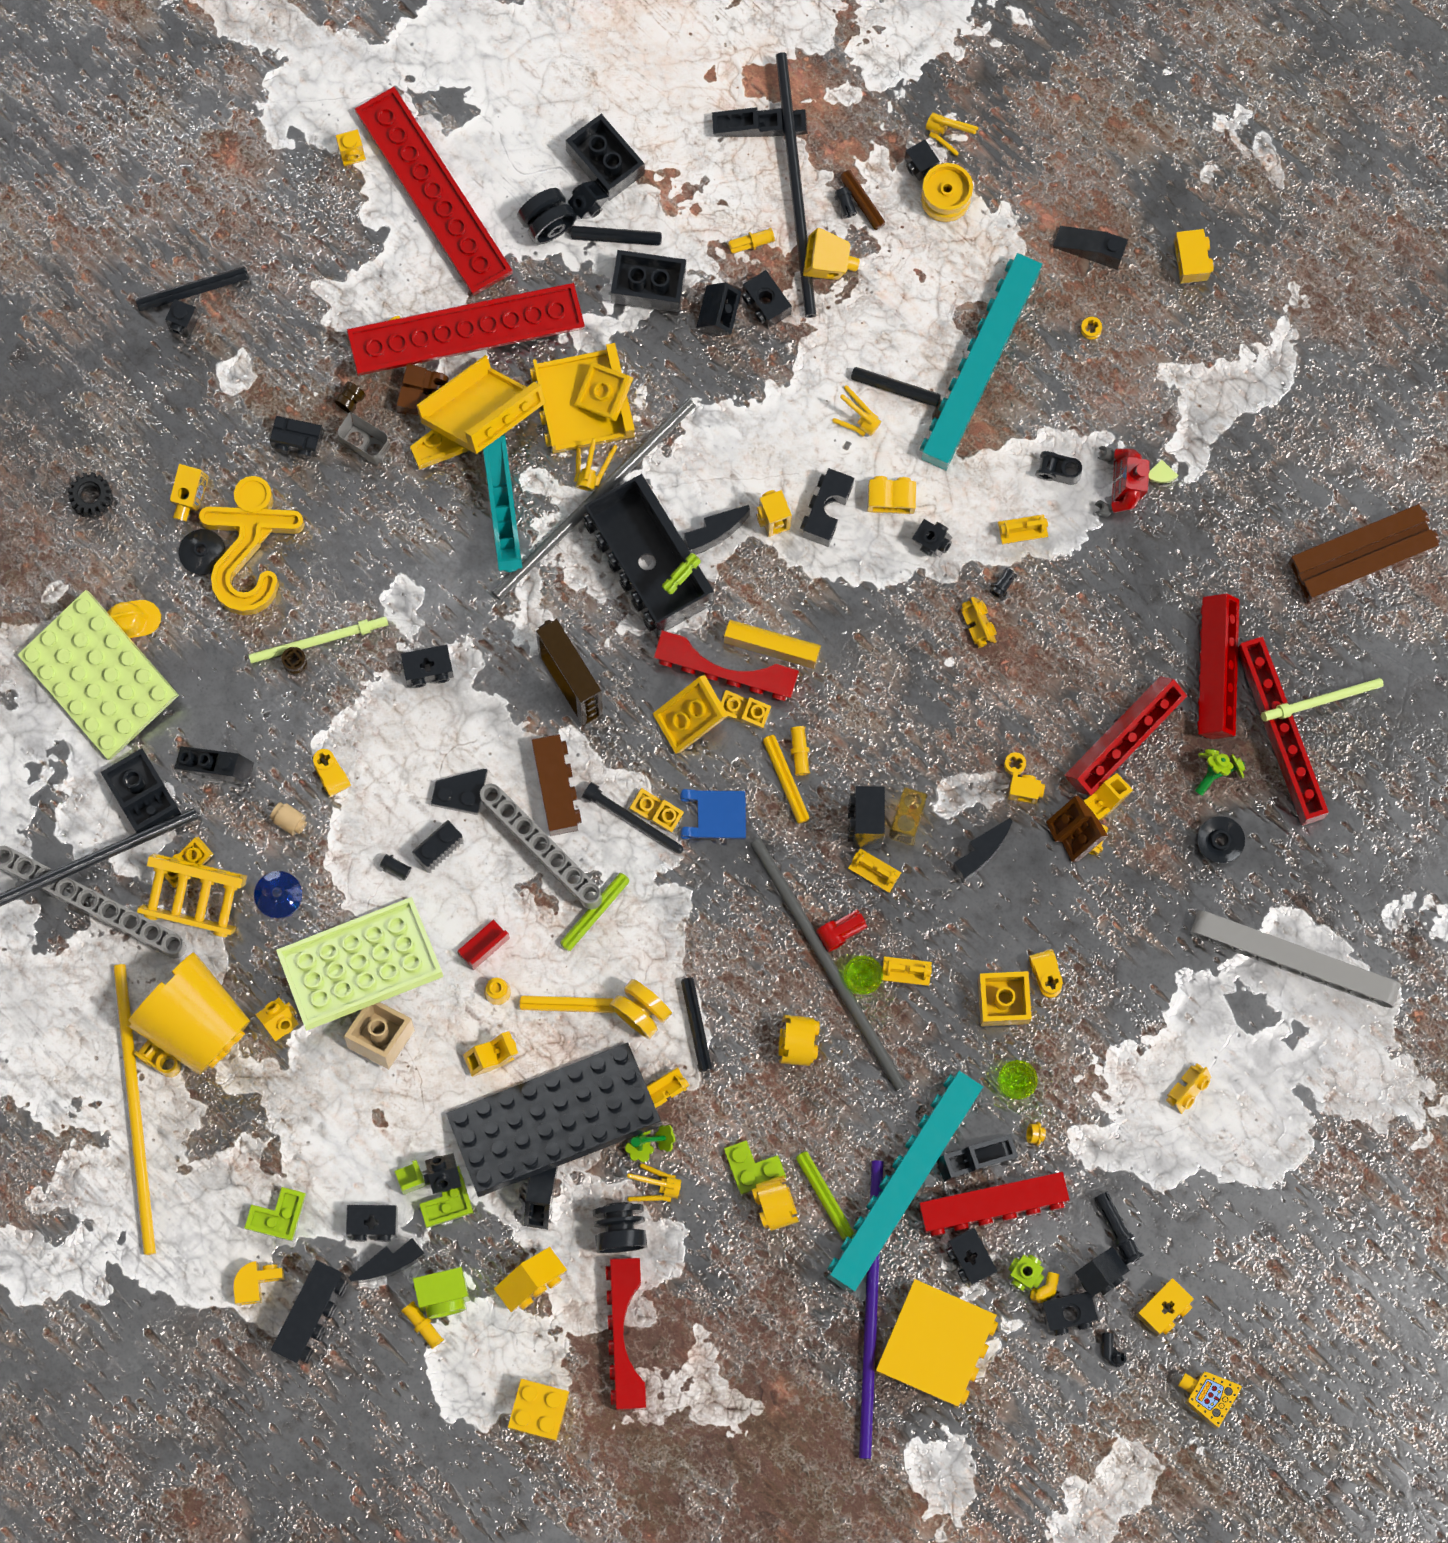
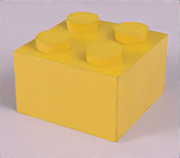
M1028 971L979 974L978 993L981 1026L1023 1025L1030 1023L1032 1016Z
M521 1379L508 1429L557 1442L570 1392Z

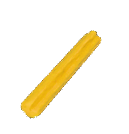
M769 735L763 739V743L797 823H804L809 820L808 812L775 735Z
M521 996L520 1009L531 1011L614 1013L610 1007V1003L614 999Z

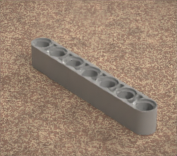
M492 783L484 785L480 791V797L485 808L585 908L596 909L602 903L599 887L499 786ZM488 794H498L494 801L486 800ZM505 810H514V814L511 817L506 818L502 816ZM527 825L531 827L528 833H519V829L522 826ZM537 843H547V847L544 850L539 851L535 849ZM557 858L564 860L560 867H553L551 865L553 860ZM572 875L580 876V880L575 884L568 882L569 877ZM588 892L597 893L593 900L584 899Z

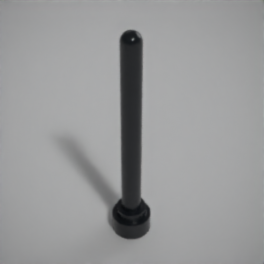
M591 782L584 791L581 798L587 802H598L675 853L681 854L684 851L681 844L603 795V791L595 783Z

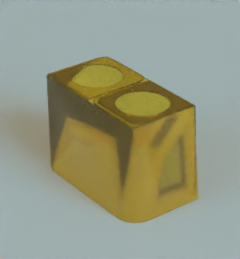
M906 787L903 788L889 830V837L892 840L911 846L915 845L926 808L928 794ZM909 795L921 799L920 806L916 809L908 808L904 802L905 796ZM909 815L914 819L915 825L912 830L902 831L898 827V820L901 816Z

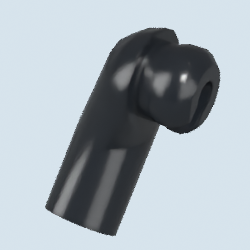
M1102 1333V1357L1111 1366H1123L1127 1358L1124 1353H1120L1114 1347V1333Z

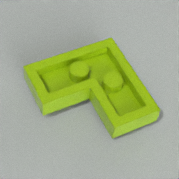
M747 1140L724 1148L740 1196L752 1192V1189L756 1188L758 1183L782 1175L787 1178L778 1155L755 1163Z
M459 1166L457 1168L462 1187L442 1192V1197L419 1204L426 1228L474 1214Z
M282 1187L275 1211L251 1204L245 1229L293 1242L306 1193Z

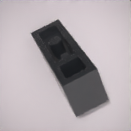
M1060 226L1053 248L1118 270L1128 239L1103 231Z

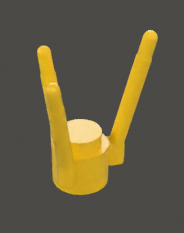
M933 112L925 127L926 130L930 131L929 137L936 139L957 156L959 152L941 138L939 133L944 134L949 126L967 133L976 134L978 127L949 119Z
M845 385L844 389L864 410L862 411L845 395H840V398L861 416L857 422L860 428L833 418L832 421L859 433L863 437L866 433L872 436L882 421L878 419L879 417L864 404L849 386Z
M593 438L591 440L586 468H583L582 472L581 449H576V474L574 482H576L577 488L585 491H594L595 487L600 486V481L617 450V445L612 447L597 476L595 475L596 471L591 470L596 439Z
M643 1163L640 1164V1167L662 1177L661 1181L640 1175L627 1174V1178L660 1186L659 1193H663V1195L628 1197L627 1201L671 1202V1198L678 1199L682 1180L676 1179V1175L667 1174Z

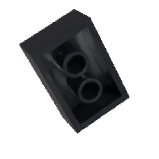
M602 113L565 140L566 152L591 181H597L608 194L609 201L645 175V163Z
M617 250L611 287V303L680 313L687 259Z
M856 786L855 792L850 793L848 804V819H850L847 831V841L852 842V849L881 850L885 835V787Z

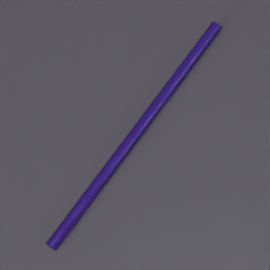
M871 1161L870 1199L873 1195L877 1197L882 1190L879 1188V1185L883 1180L884 1161ZM880 1252L867 1271L859 1442L860 1459H871Z

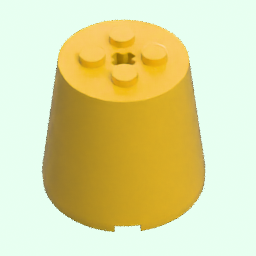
M193 952L172 970L171 973L174 976L166 985L161 982L128 1019L126 1025L198 1075H201L209 1067L213 1069L220 1060L226 1057L231 1048L245 1035L243 1030L248 1026L250 1020L199 956Z

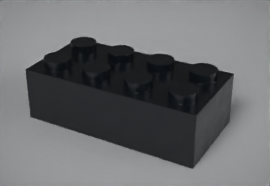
M318 1260L315 1261L271 1348L274 1354L300 1367L304 1363L308 1364L314 1354L312 1346L315 1340H321L326 1329L323 1325L327 1318H332L337 1308L335 1301L338 1295L343 1296L348 1286L346 1282L347 1277L344 1273Z

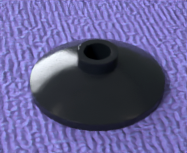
M199 529L187 534L181 541L178 550L179 559L183 567L196 575L211 574L214 565L226 552L222 538L215 532L207 529ZM198 547H205V551L203 553H198Z
M1217 816L1208 819L1200 827L1197 835V844L1205 858L1215 863L1224 864L1232 862L1240 856L1245 846V835L1243 829L1236 821L1228 817ZM1216 839H1223L1224 845H1217Z

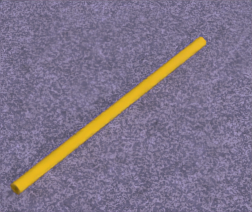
M119 964L114 965V976L144 1255L156 1254L136 1058L133 1054L135 1052L133 1030L126 1025L131 1017L126 965Z

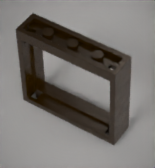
M557 619L545 621L536 630L539 657L582 726H585L603 715L602 691Z

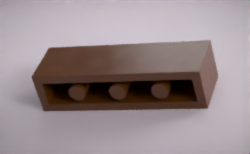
M560 734L532 739L550 836L578 831V824L582 823L580 810H575L573 801L577 800L575 786L570 787L569 778H572L573 775L571 764L565 763L564 755H568L566 740L561 741Z

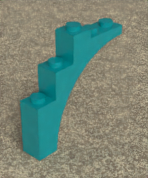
M504 433L485 447L483 452L499 571L514 572L523 567Z

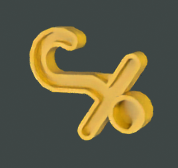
M257 476L245 477L235 486L234 500L238 508L205 507L199 513V519L204 528L208 530L238 531L239 533L237 540L214 565L211 582L212 590L221 606L231 613L243 616L257 614L268 608L276 598L279 581L275 573L264 571L260 574L257 585L253 590L239 592L232 587L235 575L258 551L261 543L270 533L298 534L302 532L305 526L303 517L298 511L271 510L274 502L271 488L264 479Z

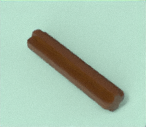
M846 170L841 174V181L852 192V197L875 230L882 228L885 225V220L852 171Z

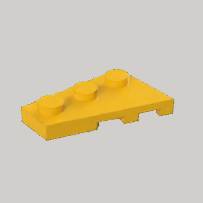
M434 430L429 431L410 446L419 470L470 451Z

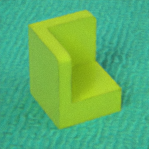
M417 1160L412 1161L413 1164L395 1171L403 1195L427 1186L425 1185Z

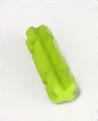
M690 553L685 559L686 562H682L670 575V580L667 579L662 584L663 589L667 593L673 594L677 589V585H681L693 572L692 569L701 563L698 556Z

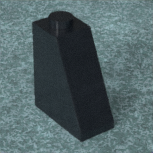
M558 1167L530 1177L525 1199L524 1226L548 1230Z

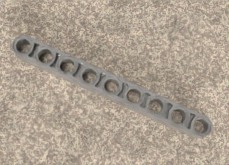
M0 846V857L7 853L11 856L7 863H0V869L23 882L53 870L8 846ZM29 864L32 866L28 874H21V868L24 865ZM68 877L39 889L170 958H180L186 951V944L177 933ZM65 887H74V891L70 896H63ZM86 898H95V902L91 907H84ZM109 908L116 909V914L112 918L105 917V912ZM137 919L135 928H126L128 920ZM158 930L159 934L156 939H147L149 931ZM175 940L180 942L177 950H168L170 942Z
M1199 910L1197 912L1190 932L1192 936L1387 1008L1394 1007L1401 987L1399 982L1206 911Z

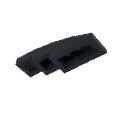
M757 107L712 112L713 134L715 136H785L781 108L759 111ZM793 110L796 135L808 134L806 110Z

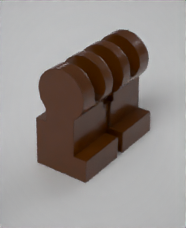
M412 364L407 365L397 402V413L419 415L416 405L430 396L424 395L423 392L434 393L441 388L439 385L448 383L449 377L440 372L429 371L427 368Z

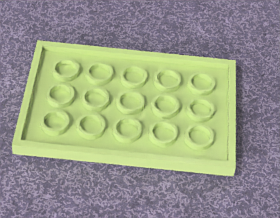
M87 590L78 596L18 654L108 760L115 757L179 696Z
M412 897L276 950L306 1031L444 977Z

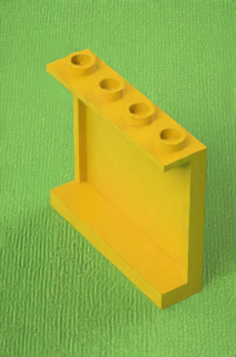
M615 343L606 344V350L538 364L537 360L533 359V368H530L532 382L537 381L542 388L545 404L542 405L543 411H540L539 414L541 424L546 425L548 433H544L546 446H551L553 454L589 447L593 438L596 439L595 445L635 437V428L627 396L617 421L574 405L591 362L622 373Z
M485 355L416 406L422 424L477 454L545 404V399L540 384L533 382L526 387L492 369L488 356Z
M914 1279L875 1373L888 1376L958 1408L960 1403L964 1405L970 1391L966 1390L969 1381H975L979 1371L976 1364L979 1357L982 1359L985 1357L989 1347L985 1342L988 1335L993 1336L998 1322L994 1320L997 1315Z

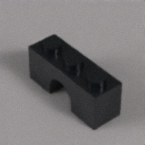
M828 468L826 475L821 474L817 487L820 488L817 496L813 494L808 507L812 509L809 517L804 516L800 529H803L802 538L829 547L837 528L838 519L827 515L824 508L833 502L846 505L854 485V477Z

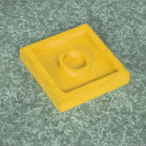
M591 362L574 405L617 421L633 377Z

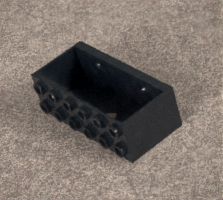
M642 473L584 505L585 514L583 517L585 521L583 523L589 534L594 533L597 539L595 543L602 554L604 552L607 554L609 559L607 563L613 573L618 572L621 578L619 580L621 587L626 593L630 592L633 598L631 602L637 612L641 611L645 618L643 622L649 632L654 631L655 635L659 636L662 630L667 631L714 604V590L699 566L692 569L693 572L681 585H677V589L673 594H669L663 589L662 584L667 579L670 580V575L682 562H686L685 559L689 556L690 551ZM643 555H651L655 558L656 565L651 570H644L639 566V559Z

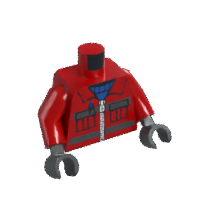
M1099 447L1100 450L1105 451V455L1098 457V459L1111 462L1115 458L1112 504L1109 505L1101 500L1097 501L1095 505L1101 508V510L1096 511V514L1107 518L1112 511L1117 513L1134 509L1147 493L1150 462L1147 459H1142V455L1134 449H1115L1114 451L1109 447Z

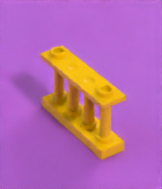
M156 853L149 856L147 866L153 867V871H155L148 905L143 904L138 907L137 913L143 914L144 917L150 920L162 918L214 931V935L220 937H227L236 931V926L228 925L234 892L238 888L245 886L247 875ZM168 871L177 873L176 876L178 877L171 911L157 908L164 874H167ZM191 877L199 878L202 883L195 917L181 913L187 882ZM214 882L224 884L223 888H225L218 922L204 919L211 885H214Z

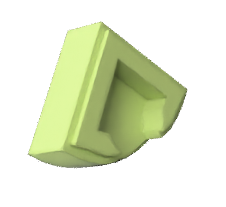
M1161 460L1150 470L1149 481L1152 483H1171L1179 475Z

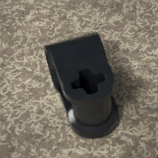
M1050 451L1041 452L1040 468L1035 474L1038 478L1068 485H1074L1079 482L1082 474V464L1078 459ZM1067 468H1074L1077 473L1070 475L1065 470Z

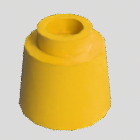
M492 978L485 986L484 995L488 1002L494 1005H501L510 998L511 988L507 981L501 978Z

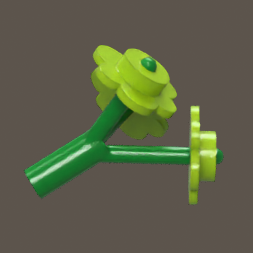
M1213 748L1206 749L1205 753H1198V756L1206 758L1208 763L1207 775L1195 790L1201 796L1205 794L1215 779L1221 776H1228L1234 770L1240 778H1244L1245 763L1240 757L1236 759L1234 754H1231L1229 759L1226 754H1219V751Z
M660 1126L659 1131L653 1137L645 1136L650 1134L651 1130L633 1137L631 1142L625 1146V1151L630 1154V1159L632 1161L639 1160L642 1163L647 1162L650 1154L654 1152V1148L650 1146L651 1142L659 1143L658 1147L660 1150L671 1152L675 1142L672 1126Z

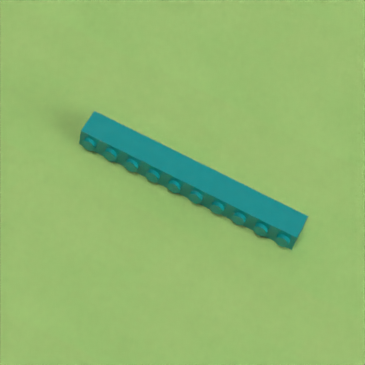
M1019 253L1016 254L1014 260L1009 259L1005 268L1007 275L1005 279L1000 278L995 289L998 294L995 299H990L986 311L989 313L986 319L981 318L976 331H979L976 339L972 338L967 351H970L967 359L962 358L958 367L960 374L957 379L953 377L948 390L951 393L948 399L943 398L938 409L941 411L938 419L934 417L930 425L929 431H932L929 439L924 438L919 449L922 451L921 460L947 471L1041 272L1042 263Z
M961 1071L954 1075L949 1074L942 1085L946 1089L942 1095L937 1094L930 1104L933 1108L929 1115L924 1114L917 1126L920 1130L916 1136L912 1134L904 1146L908 1149L903 1156L899 1154L891 1167L894 1168L891 1176L886 1175L881 1181L879 1188L882 1190L877 1197L873 1195L866 1205V1208L869 1209L865 1217L860 1216L853 1226V1229L856 1230L851 1238L847 1236L840 1246L843 1252L838 1259L834 1257L827 1267V1270L830 1272L826 1278L850 1294L856 1291L984 1087Z

